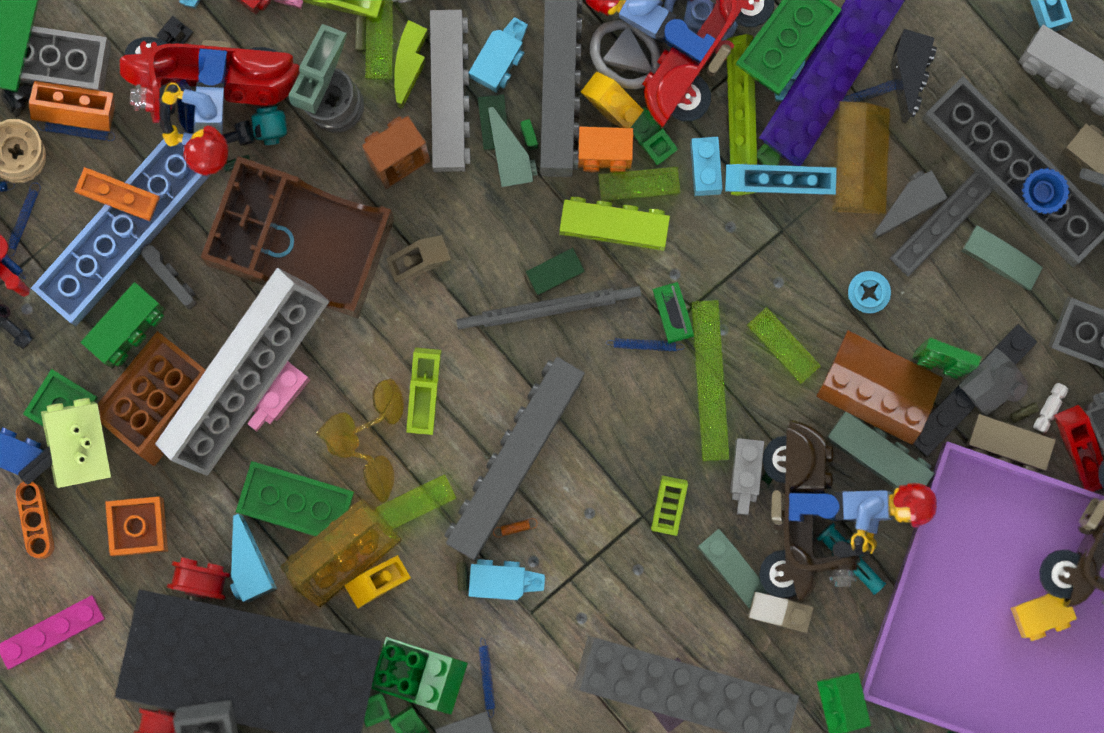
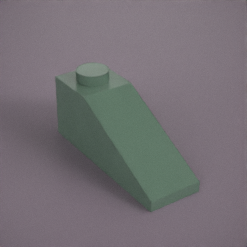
M494 107L488 108L501 187L533 182L532 176L537 175L535 160H529V155Z
M720 529L716 530L697 547L749 609L754 592L768 593L761 584L760 578Z

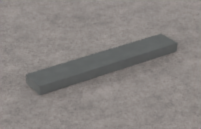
M974 172L889 259L909 277L993 191V188L977 172Z

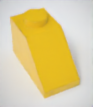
M397 555L362 573L344 586L356 607L360 608L408 581L411 577Z

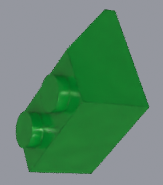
M858 672L817 680L829 733H846L871 726Z

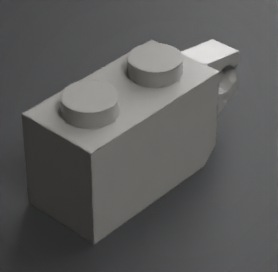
M739 438L735 440L730 493H732V500H738L737 514L748 515L750 501L756 502L759 495L764 441Z

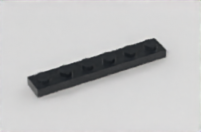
M1017 324L979 365L996 348L1002 351L1016 365L1037 341ZM959 385L929 415L921 434L913 443L925 457L975 408L974 403Z

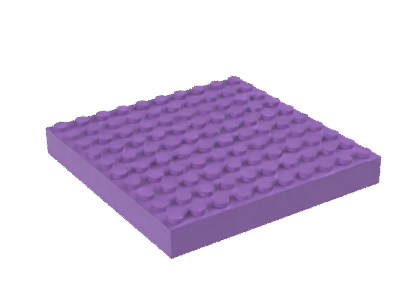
M950 442L943 443L933 471L934 475L928 486L935 493L937 499L936 514L927 524L914 527L861 684L865 700L957 733H1104V592L1095 589L1086 601L1077 606H1072L1077 620L1070 622L1072 627L1056 632L1055 628L1045 631V637L1031 641L1030 637L1021 638L1010 609L1013 606L1048 594L1039 580V569L1042 561L1048 554L1056 550H1070L1077 553L1078 547L1085 537V534L1080 533L1077 529L1080 526L1079 520L1093 498L1101 501L1104 500V496ZM1104 564L1100 571L1102 578H1104Z

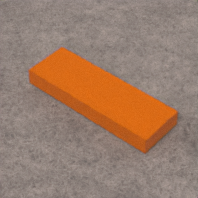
M84 167L74 191L79 195L149 222L160 199V196L86 167Z

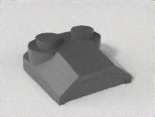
M996 348L959 387L965 391L980 411V415L989 417L1008 400L1016 402L1022 399L1027 392L1028 383L1016 365L1002 351Z

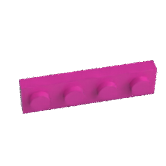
M91 595L1 642L0 655L7 669L10 670L105 620V617L94 595Z

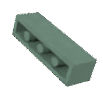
M848 412L843 413L826 437L828 442L895 489L899 488V485H907L908 483H919L926 486L934 475L929 470L932 467L929 463L919 457L915 460L908 455L909 450L898 442L892 444L885 439L887 437L885 432L875 426L871 429L864 424V420Z

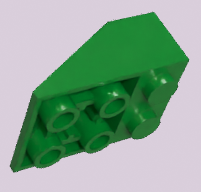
M386 637L375 669L371 689L452 715L468 663Z

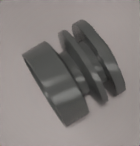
M335 68L316 113L305 112L323 130L331 133L345 132L353 128L361 119L364 111V98L360 89L353 83L351 78L341 69Z

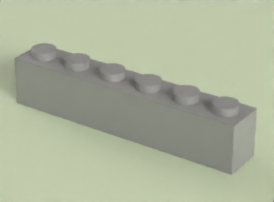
M430 10L432 162L434 172L465 171V164H470V148H465V138H470V123L464 122V112H469V96H464V86H469V70H464L463 60L468 59V44H463V34L468 33V18H463L462 10Z

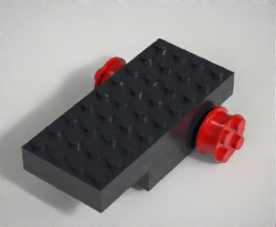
M181 557L180 563L172 561V566L175 567L172 583L167 584L166 588L184 591L185 595H190L189 599L139 589L114 698L161 707L164 710L139 708L138 712L142 714L139 730H134V733H175L173 720L178 707L232 700L237 724L280 733H362L381 646L380 640L200 602V598L206 599V596L225 600L226 596L222 594L225 579L230 578L231 574L223 572L224 566L208 563L207 568L198 567V561Z

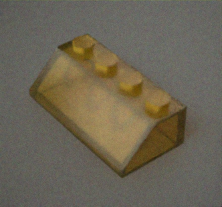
M839 102L836 109L834 159L836 194H833V212L886 214L889 108L866 102Z
M362 498L359 502L353 504L342 516L332 521L320 534L310 539L298 552L292 554L280 567L293 589L320 608L344 589V585L361 575L398 545L402 539L377 509Z

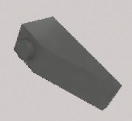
M921 170L909 177L911 182L906 185L872 234L874 239L934 208L947 199L932 170L927 173Z

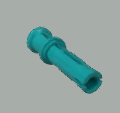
M834 522L816 537L818 541H822L832 551V556H834L833 546L836 544L834 540L851 544V540L845 539L835 528L836 524ZM860 557L861 562L858 565L870 578L858 566L857 571L852 572L875 595L886 583Z

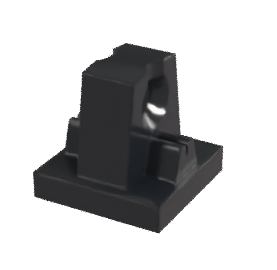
M172 15L156 36L168 44H185L194 32Z
M28 83L19 87L18 92L2 89V101L15 117L20 116L21 110L26 107L24 102L30 99L32 89Z

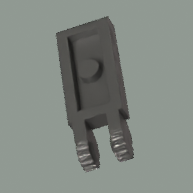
M146 245L141 251L145 261L178 299L191 310L197 304L193 299L196 293L186 282L181 285L176 280L179 274L169 263L165 266L163 265V255L153 245Z

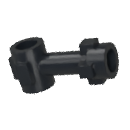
M248 120L234 124L235 131L222 134L227 144L239 141L240 146H245L255 142L252 125H250Z
M0 304V327L4 328L15 338L13 343L17 347L26 348L34 337L30 335L31 333L27 329L22 331L8 318L10 316L9 308Z

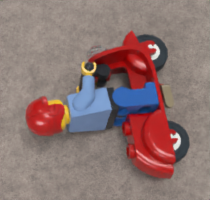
M585 0L592 9L606 16L618 12L621 20L660 43L665 40V43L672 48L670 52L666 49L657 61L660 67L655 74L650 71L642 83L646 87L644 89V98L648 111L662 128L671 116L681 121H694L701 118L708 111L711 103V91L708 84L699 77V74L714 52L716 56L707 70V74L710 77L716 75L727 59L731 49L733 50L734 44L729 40H723L734 22L744 27H757L764 24L774 10V0H715L716 4L698 33L695 34L688 29L684 21L676 19L675 14L661 7L663 0Z
M141 37L128 44L125 56L120 58V75L127 82L136 86V89H131L130 105H135V111L146 109V112H150L153 123H159L160 120L165 143L168 146H175L182 142V145L185 146L183 150L184 160L187 162L188 167L202 176L216 174L227 162L228 145L222 135L224 99L228 102L257 106L274 105L288 97L300 74V66L293 63V56L289 53L277 52L267 47H254L252 49L231 48L229 42L203 40L201 45L168 44L159 38ZM179 86H196V91L188 89L180 91ZM177 98L182 99L184 103L195 105L194 134L187 132L179 134L176 126L171 125V115L175 112Z

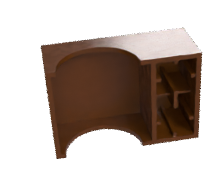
M237 156L200 258L209 267L263 286L266 285L275 270L279 268L315 287L329 300L326 308L359 319L392 228L394 216L391 209L382 206H366L340 198L304 182L297 176ZM278 226H284L293 234L294 247L284 257H272L268 254L269 250L274 253H282L290 245L289 235L285 231L277 230Z

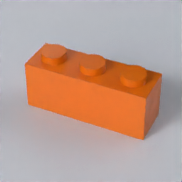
M34 81L29 100L31 120L110 132L115 110L114 94Z

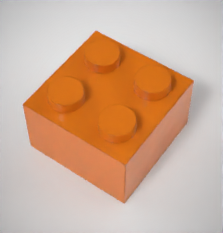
M579 127L578 168H583L585 172H599V168H610L612 173H625L626 169H631L633 128Z
M159 496L105 502L110 556L168 552L164 498Z

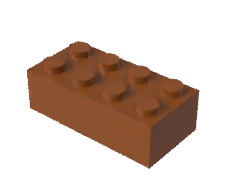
M401 116L395 118L388 123V129L382 133L376 131L365 138L366 143L362 145L370 167L385 189L390 188L430 162L426 142L408 116L403 119Z

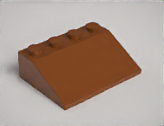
M848 330L816 397L913 445L929 417L943 377Z
M157 331L98 402L101 424L140 457L155 466L164 455L155 443L206 370Z

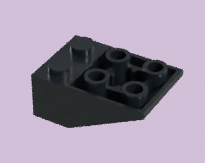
M907 29L902 31L897 40L890 64L903 123H907L910 117L914 118L916 112L918 113L922 97H919L918 94L919 92L922 93L930 72L925 70L933 62L937 47L933 46L934 37Z

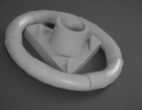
M612 20L603 23L595 30L590 41L591 59L598 72L615 80L622 88L640 89L645 87L642 83L647 75L636 79H625L617 75L606 65H610L614 71L619 73L629 69L649 74L651 71L655 74L660 67L657 61L661 56V52L656 41L623 20ZM624 30L602 59L600 55V41L602 37L609 32ZM635 36H637L639 39L645 42V44L649 48L651 53V66L648 63Z

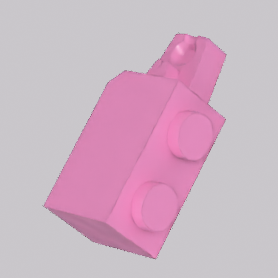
M287 362L253 410L255 414L247 424L257 432L265 422L271 424L274 420L277 421L309 383L310 379L290 362Z

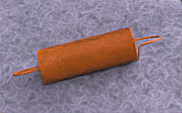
M529 519L496 528H501V537L530 529Z

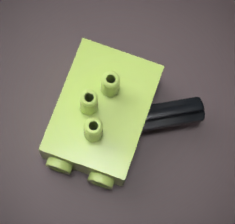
M89 398L73 401L74 405L63 407V403L48 405L47 411H41L47 448L18 472L19 477L24 483L30 484L50 466L54 485L57 488L111 477L99 409L96 402H90Z

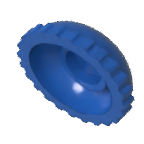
M1042 168L1038 171L1036 170L1029 174V177L1023 183L1022 196L1025 198L1024 202L1033 211H1037V213L1050 214L1053 211L1056 212L1066 204V200L1069 198L1067 180L1064 179L1063 175H1060V172H1056L1054 169Z

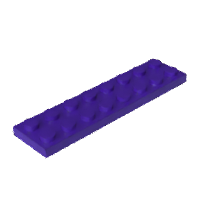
M845 0L841 7V12L823 35L759 139L793 166H801L905 0Z

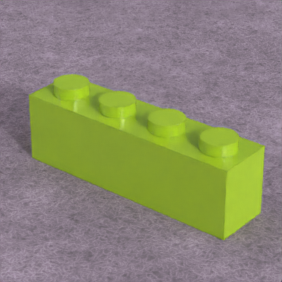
M570 197V200L564 199L559 235L664 251L670 216L665 215V211L658 209H649L648 213L638 211L639 207L632 205H623V208L612 207V203L606 201H597L596 204L586 203L584 198Z

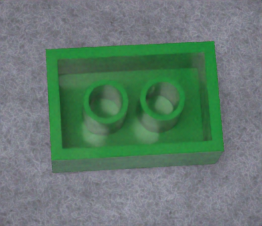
M134 282L80 343L111 369L115 366L120 367L129 356L127 352L133 345L138 347L147 336L144 333L150 326L156 327L164 318L162 313L166 309Z

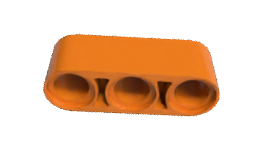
M22 482L17 486L16 500L25 547L30 556L45 559L54 551V541L43 488L35 482L30 484ZM33 486L36 490V496L33 500L27 501L24 497V492L28 487ZM33 513H38L41 516V522L37 527H32L29 523V518ZM39 539H43L46 543V549L41 554L36 553L34 550V544Z

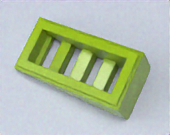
M661 476L651 531L677 536L688 487L687 480ZM666 486L679 488L680 492L667 491L665 488ZM663 497L678 499V503L663 501ZM661 508L676 510V513L661 512ZM659 518L672 520L674 524L668 525L658 523Z

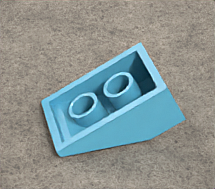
M236 514L233 516L231 578L234 583L230 584V587L236 599H242V602L249 603L276 590L277 587L245 517Z

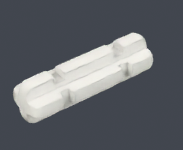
M1061 383L1054 385L1051 391L1052 395L1048 396L1039 414L1040 418L1038 417L1033 425L1034 429L1041 433H1046L1051 426L1050 421L1054 420V415L1057 414L1063 402L1061 400L1066 397L1069 388Z

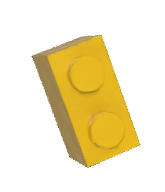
M597 71L581 90V93L609 122L621 128H631L644 111L615 80Z
M1048 593L1013 606L1010 609L1021 638L1030 637V640L1034 641L1045 637V631L1055 628L1056 632L1072 627L1070 622L1077 620L1073 607H1064V599Z

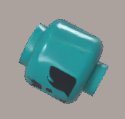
M277 106L256 108L257 112L251 116L254 138L256 140H264V145L280 143L279 138L286 136L288 133L284 111L279 110Z

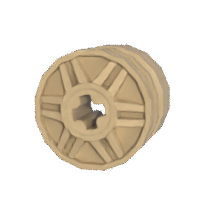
M7 119L0 122V177L11 183H25L35 179L42 172L46 163V150L37 130L30 123L20 119ZM18 150H21L23 155H18L17 159H14L12 153L17 154Z

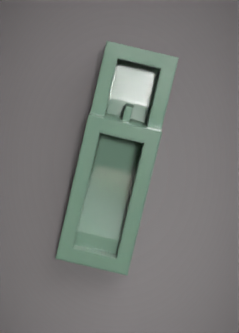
M324 24L321 25L299 67L300 74L288 95L291 105L313 114L316 113L341 55L347 37L345 32Z
M979 226L973 229L961 251L983 263L984 267L1028 291H1031L1043 269L1034 260Z

